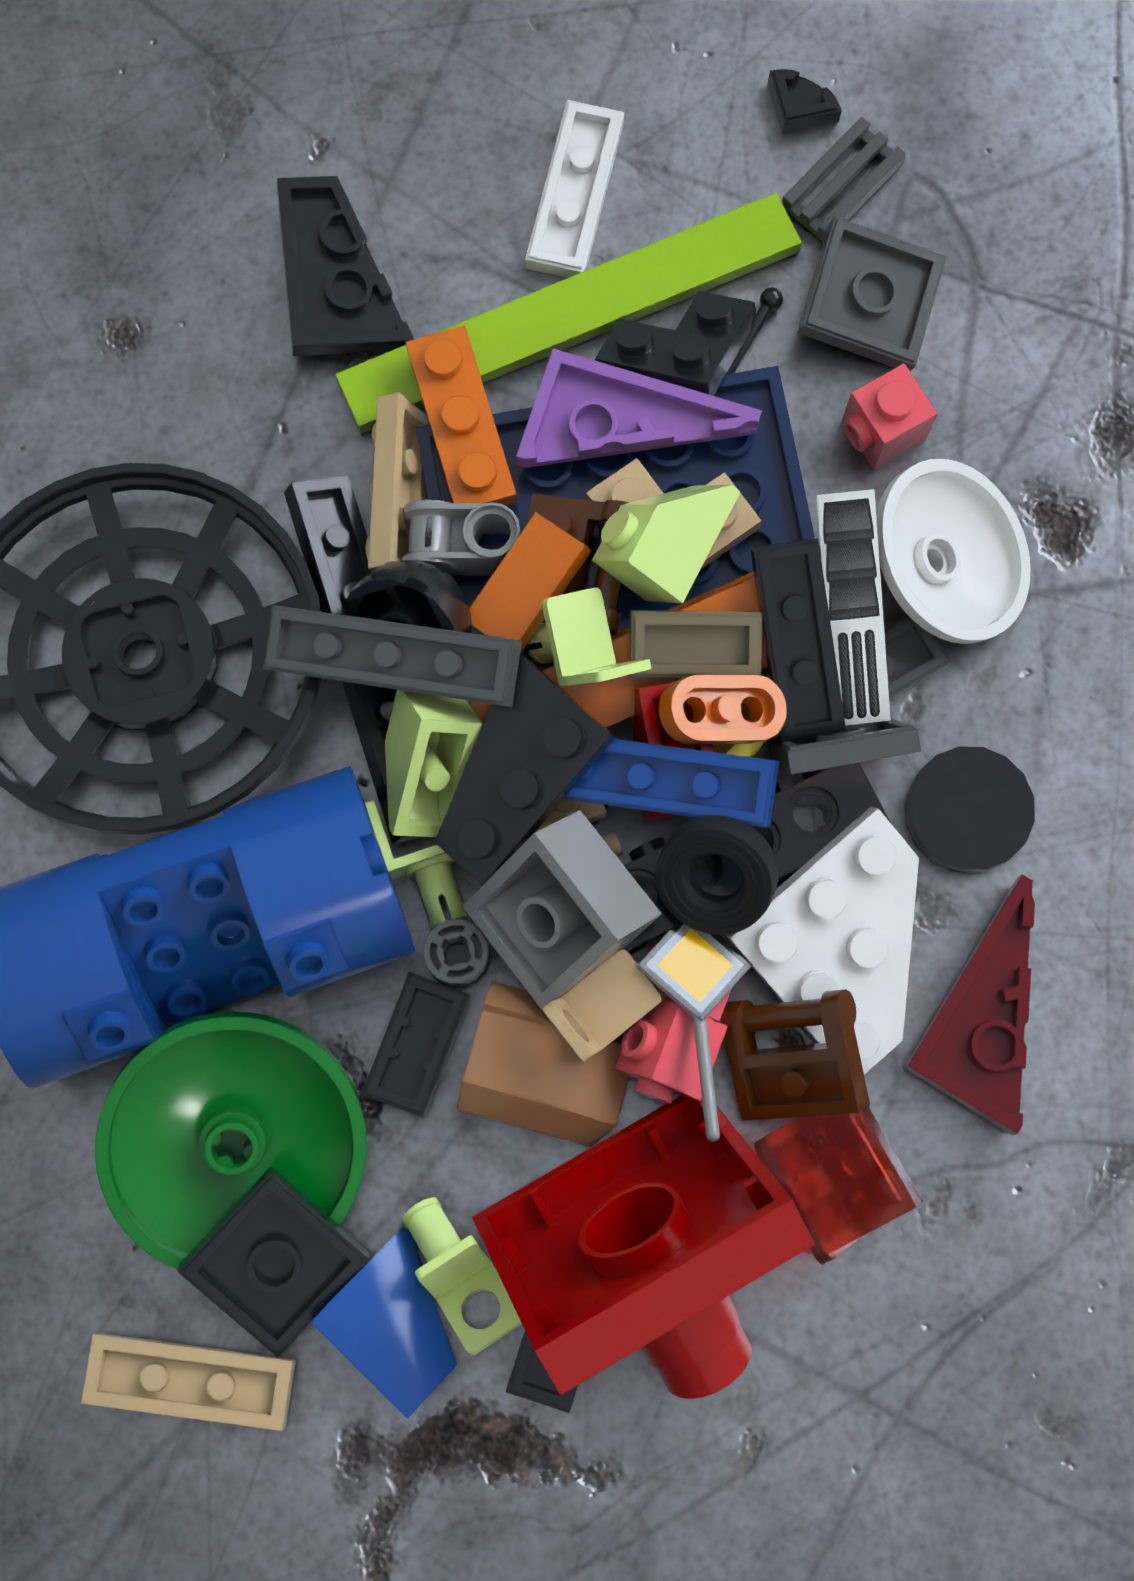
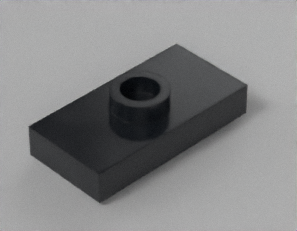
M408 972L362 1095L425 1118L471 997L470 994Z

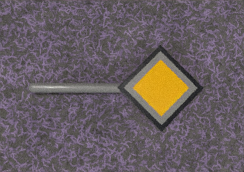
M678 921L636 968L693 1017L706 1137L709 1141L715 1142L720 1137L706 1017L753 964L719 935L697 931Z

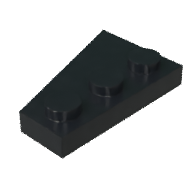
M520 652L513 706L491 704L435 843L482 886L537 831L613 742L616 736Z

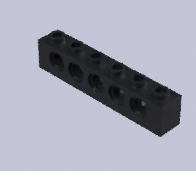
M860 763L801 773L803 781L784 790H781L779 784L776 783L770 827L750 826L766 839L774 853L778 870L777 886L783 884L870 806L878 808L890 822ZM802 804H810L817 807L825 817V828L816 832L803 830L794 820L793 809ZM663 837L655 838L633 849L629 853L632 861L624 865L639 885L645 886L651 891L655 899V906L662 913L624 948L630 955L648 948L649 944L654 945L658 943L679 921L663 903L656 883L657 862L666 843ZM708 854L699 858L709 865L712 872V880L706 885L700 886L704 891L712 895L725 896L734 893L741 887V873L730 859L717 854Z

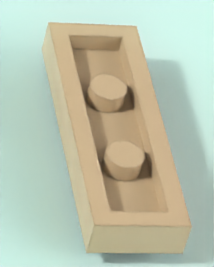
M400 392L377 398L376 423L372 429V440L375 447L373 479L369 484V497L372 504L370 536L366 541L368 569L371 571L387 562L402 561V557L408 554L410 523L404 519V506L409 502L427 499V489L416 427L429 425L426 414Z
M95 1333L92 1335L81 1404L283 1431L286 1429L296 1360Z

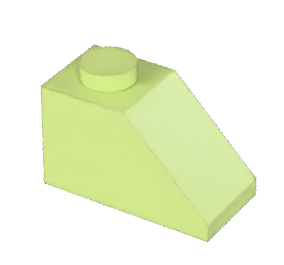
M697 485L623 504L605 523L601 533L602 542L592 561L645 601L683 603L729 516L740 491L733 485Z
M397 690L385 738L389 830L392 835L437 837L483 725L466 700Z

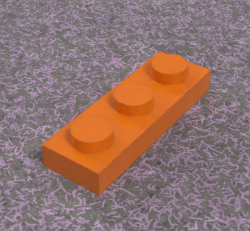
M461 326L406 341L408 356L452 503L494 502L505 506L517 503L515 487L466 327Z

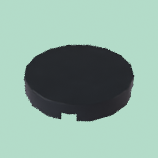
M959 746L936 755L917 773L908 794L906 823L916 846L933 863L947 869L952 868L957 871H966L965 873H983L1004 865L1026 844L1035 822L1034 795L1025 774L1006 756L985 747Z

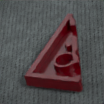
M1023 874L1015 880L904 1066L911 1073L1011 1135L1018 1134L1023 1125V1113H1020L1022 1069L1026 1068L1027 1046L1024 1042V1029L1029 1019L1031 968H1028L1030 929L1034 927L1035 901L1032 897L1033 880Z

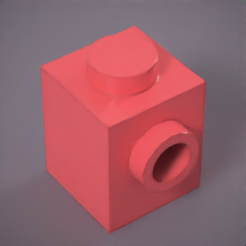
M904 363L851 392L842 422L845 433L853 447L863 453L872 469L875 470L925 442L938 413Z
M662 1000L661 1003L623 1034L621 1051L614 1069L637 1079L634 1091L670 1105L675 1094L699 1101L702 1099L693 1017L676 1002ZM706 1017L713 1069L728 1026Z

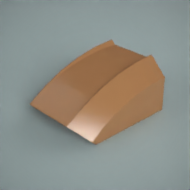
M491 981L462 1080L456 1109L462 1113L591 1147L617 1126L629 1080V1075L614 1069L621 1051V1040L624 1033L598 1054L584 1062L546 1016L544 1011L540 1009L527 990Z

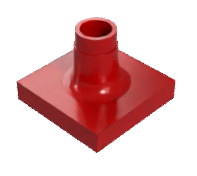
M679 1096L672 1100L671 1105H663L472 1216L533 1349L560 1395L638 1349H641L648 1362L657 1369L669 1392L679 1398H702L724 1389L745 1370L752 1352L751 1343L738 1321V1312L730 1295L815 1245L793 1199L718 1106L717 1114L720 1137L715 1142L709 1141L706 1137L702 1099L699 1101Z

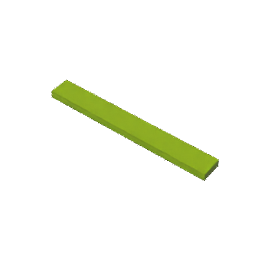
M777 192L436 333L465 326L482 382L486 383L550 356L553 348L563 351L614 329L619 319L635 321L697 295L698 291L705 292L799 253L802 242ZM406 345L335 374L337 383L360 434L373 429L376 423L377 398L379 396L400 392L418 409L424 408Z

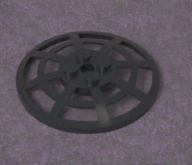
M123 463L92 468L57 480L22 500L0 519V589L20 600L21 604L15 614L9 635L7 654L8 675L0 676V702L15 700L17 709L29 730L49 752L58 758L36 786L33 787L19 777L0 756V787L32 810L67 826L102 834L144 835L180 829L215 816L248 796L275 772L298 742L315 707L322 678L304 677L299 700L290 720L259 706L270 670L263 669L272 605L263 608L261 600L247 576L229 557L220 552V549L236 518H239L252 527L276 552L294 582L298 595L272 605L322 612L320 599L306 561L285 529L260 504L232 485L199 471L167 464ZM129 490L169 491L197 497L213 504V507L197 538L186 533L163 528L134 527L123 529L113 493ZM88 500L98 536L87 539L64 552L45 568L36 580L3 560L14 545L41 522L71 505ZM137 548L162 549L183 554L187 558L171 585L160 580L136 578L129 550ZM104 557L111 584L93 593L80 606L55 592L59 585L75 571L95 559ZM210 569L217 573L234 591L244 608V615L210 625L201 608L193 600ZM41 613L66 628L62 644V664L29 671L30 641L36 621ZM140 639L154 642L156 645V655L148 666L133 669L125 665L124 653L132 642ZM252 639V666L246 689L241 697L212 681L217 664V650ZM71 688L75 696L91 713L71 741L68 742L47 721L35 696ZM198 703L227 718L224 725L205 742L184 754L178 755L171 723L185 716ZM117 726L130 730H146L153 762L145 764L118 763L97 758L93 754L112 727ZM244 728L275 742L265 758L238 783L205 802L191 807L188 806L182 774L192 771L218 756L237 739ZM82 771L93 777L116 782L146 783L157 781L163 814L143 818L108 817L74 809L58 800Z

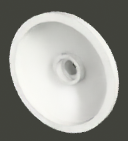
M929 459L919 462L898 474L885 489L876 514L880 569L895 600L920 627L930 634L949 642L959 644L978 643L1004 632L1013 624L1024 607L1029 591L1031 573L1026 538L1010 503L1000 490L984 475L970 466L957 461Z

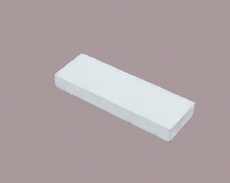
M571 100L566 101L525 258L526 269L565 278L587 270L624 125V112Z

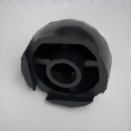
M420 560L391 561L371 571L351 590L345 600L346 608L342 614L471 633L472 630L470 607L465 592L451 575L436 565Z

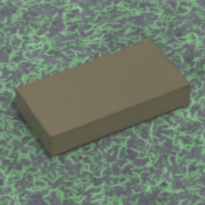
M630 610L629 661L650 659L652 669L630 674V677H689L693 675L761 676L762 612Z

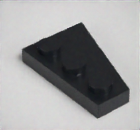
M338 176L277 178V196L292 355L389 352L406 345V341L414 340L407 322L402 321L393 302L392 290L384 274H380L367 247L366 235Z

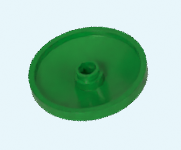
M237 1011L210 1013L190 1018L159 1033L158 1041L152 1042L135 1052L123 1066L106 1096L98 1120L95 1138L96 1171L106 1204L123 1231L150 1256L178 1270L181 1261L270 1167L274 1168L337 1225H340L357 1196L363 1178L367 1149L365 1120L361 1102L348 1073L327 1047L312 1035L284 1020L264 1014Z

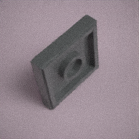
M834 216L828 225L797 333L894 368L905 363L909 371H911L916 366L947 256Z
M894 719L846 725V731L782 742L779 736L772 737L771 741H767L770 760L779 761L778 767L791 775L921 752L918 729Z

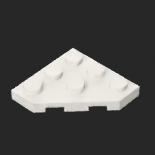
M870 806L776 889L767 911L756 923L742 931L724 934L740 954L753 964L752 968L782 1003L821 999L825 991L847 989L851 992L856 1004L854 1030L864 1075L903 1041L919 864L917 854L883 813L873 806ZM822 1025L804 1027L817 1044L826 1043Z

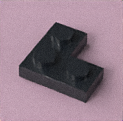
M698 291L676 330L619 319L597 354L595 361L714 396L756 322L755 302Z

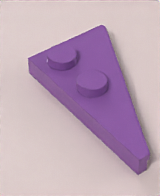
M553 348L516 455V464L520 467L529 468L752 435L756 433L762 410Z

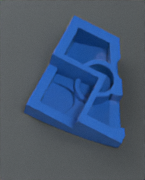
M403 1226L320 1311L311 1323L408 1419L457 1366V1361L449 1337L446 1335L442 1325L436 1299L419 1282L415 1275V1271L422 1266L415 1245L416 1241L409 1229Z

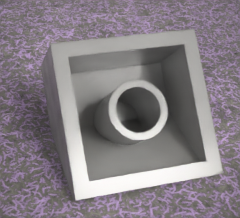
M581 810L535 832L462 906L541 1010L549 1002L566 994L614 953L624 949L662 914Z

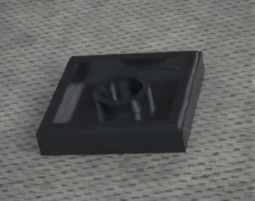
M270 1167L181 1261L178 1273L278 1358L320 1311L370 1260V1256L363 1246L274 1168Z

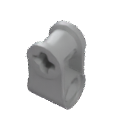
M440 500L409 502L404 506V519L410 523L408 554L402 557V561L420 560L438 566L451 576H492L521 534L518 518L511 509L503 504L494 502L449 503ZM498 530L510 535L507 543L499 549L488 550L478 545L482 536L489 531Z

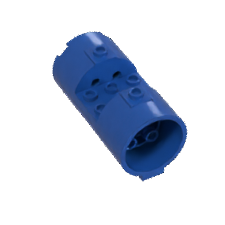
M351 766L335 770L231 806L223 810L222 816L116 853L102 856L96 853L1 886L0 1047L18 1078L27 1087L34 1089L135 1053L150 1043L158 1041L159 1033L165 1030L166 1025L195 1017L200 1013L248 996L257 995L279 985L282 986L283 991L286 992L288 997H293L404 957L403 955L416 951L353 768L351 769Z

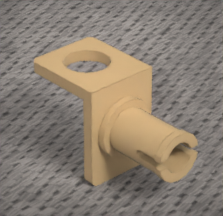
M625 949L614 953L566 994L549 1002L542 1008L546 1016L584 1062L598 1054L663 1000L662 993L650 979L636 968L638 963Z

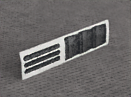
M875 490L816 495L821 562L845 725L890 721Z

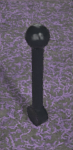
M767 288L761 293V306L756 313V322L726 374L735 373L770 313L782 306L784 301L783 295L777 288Z

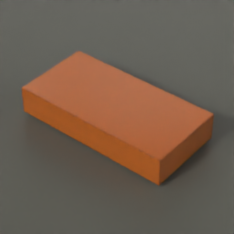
M535 512L469 608L472 620L471 625L487 636L522 641V653L545 620L542 601L545 598L563 594L592 550Z

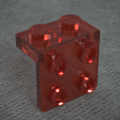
M869 1107L860 1113L797 1117L754 1143L757 1156L793 1199L815 1242V1245L805 1250V1252L813 1254L821 1265L836 1259L860 1237L917 1208L923 1202Z

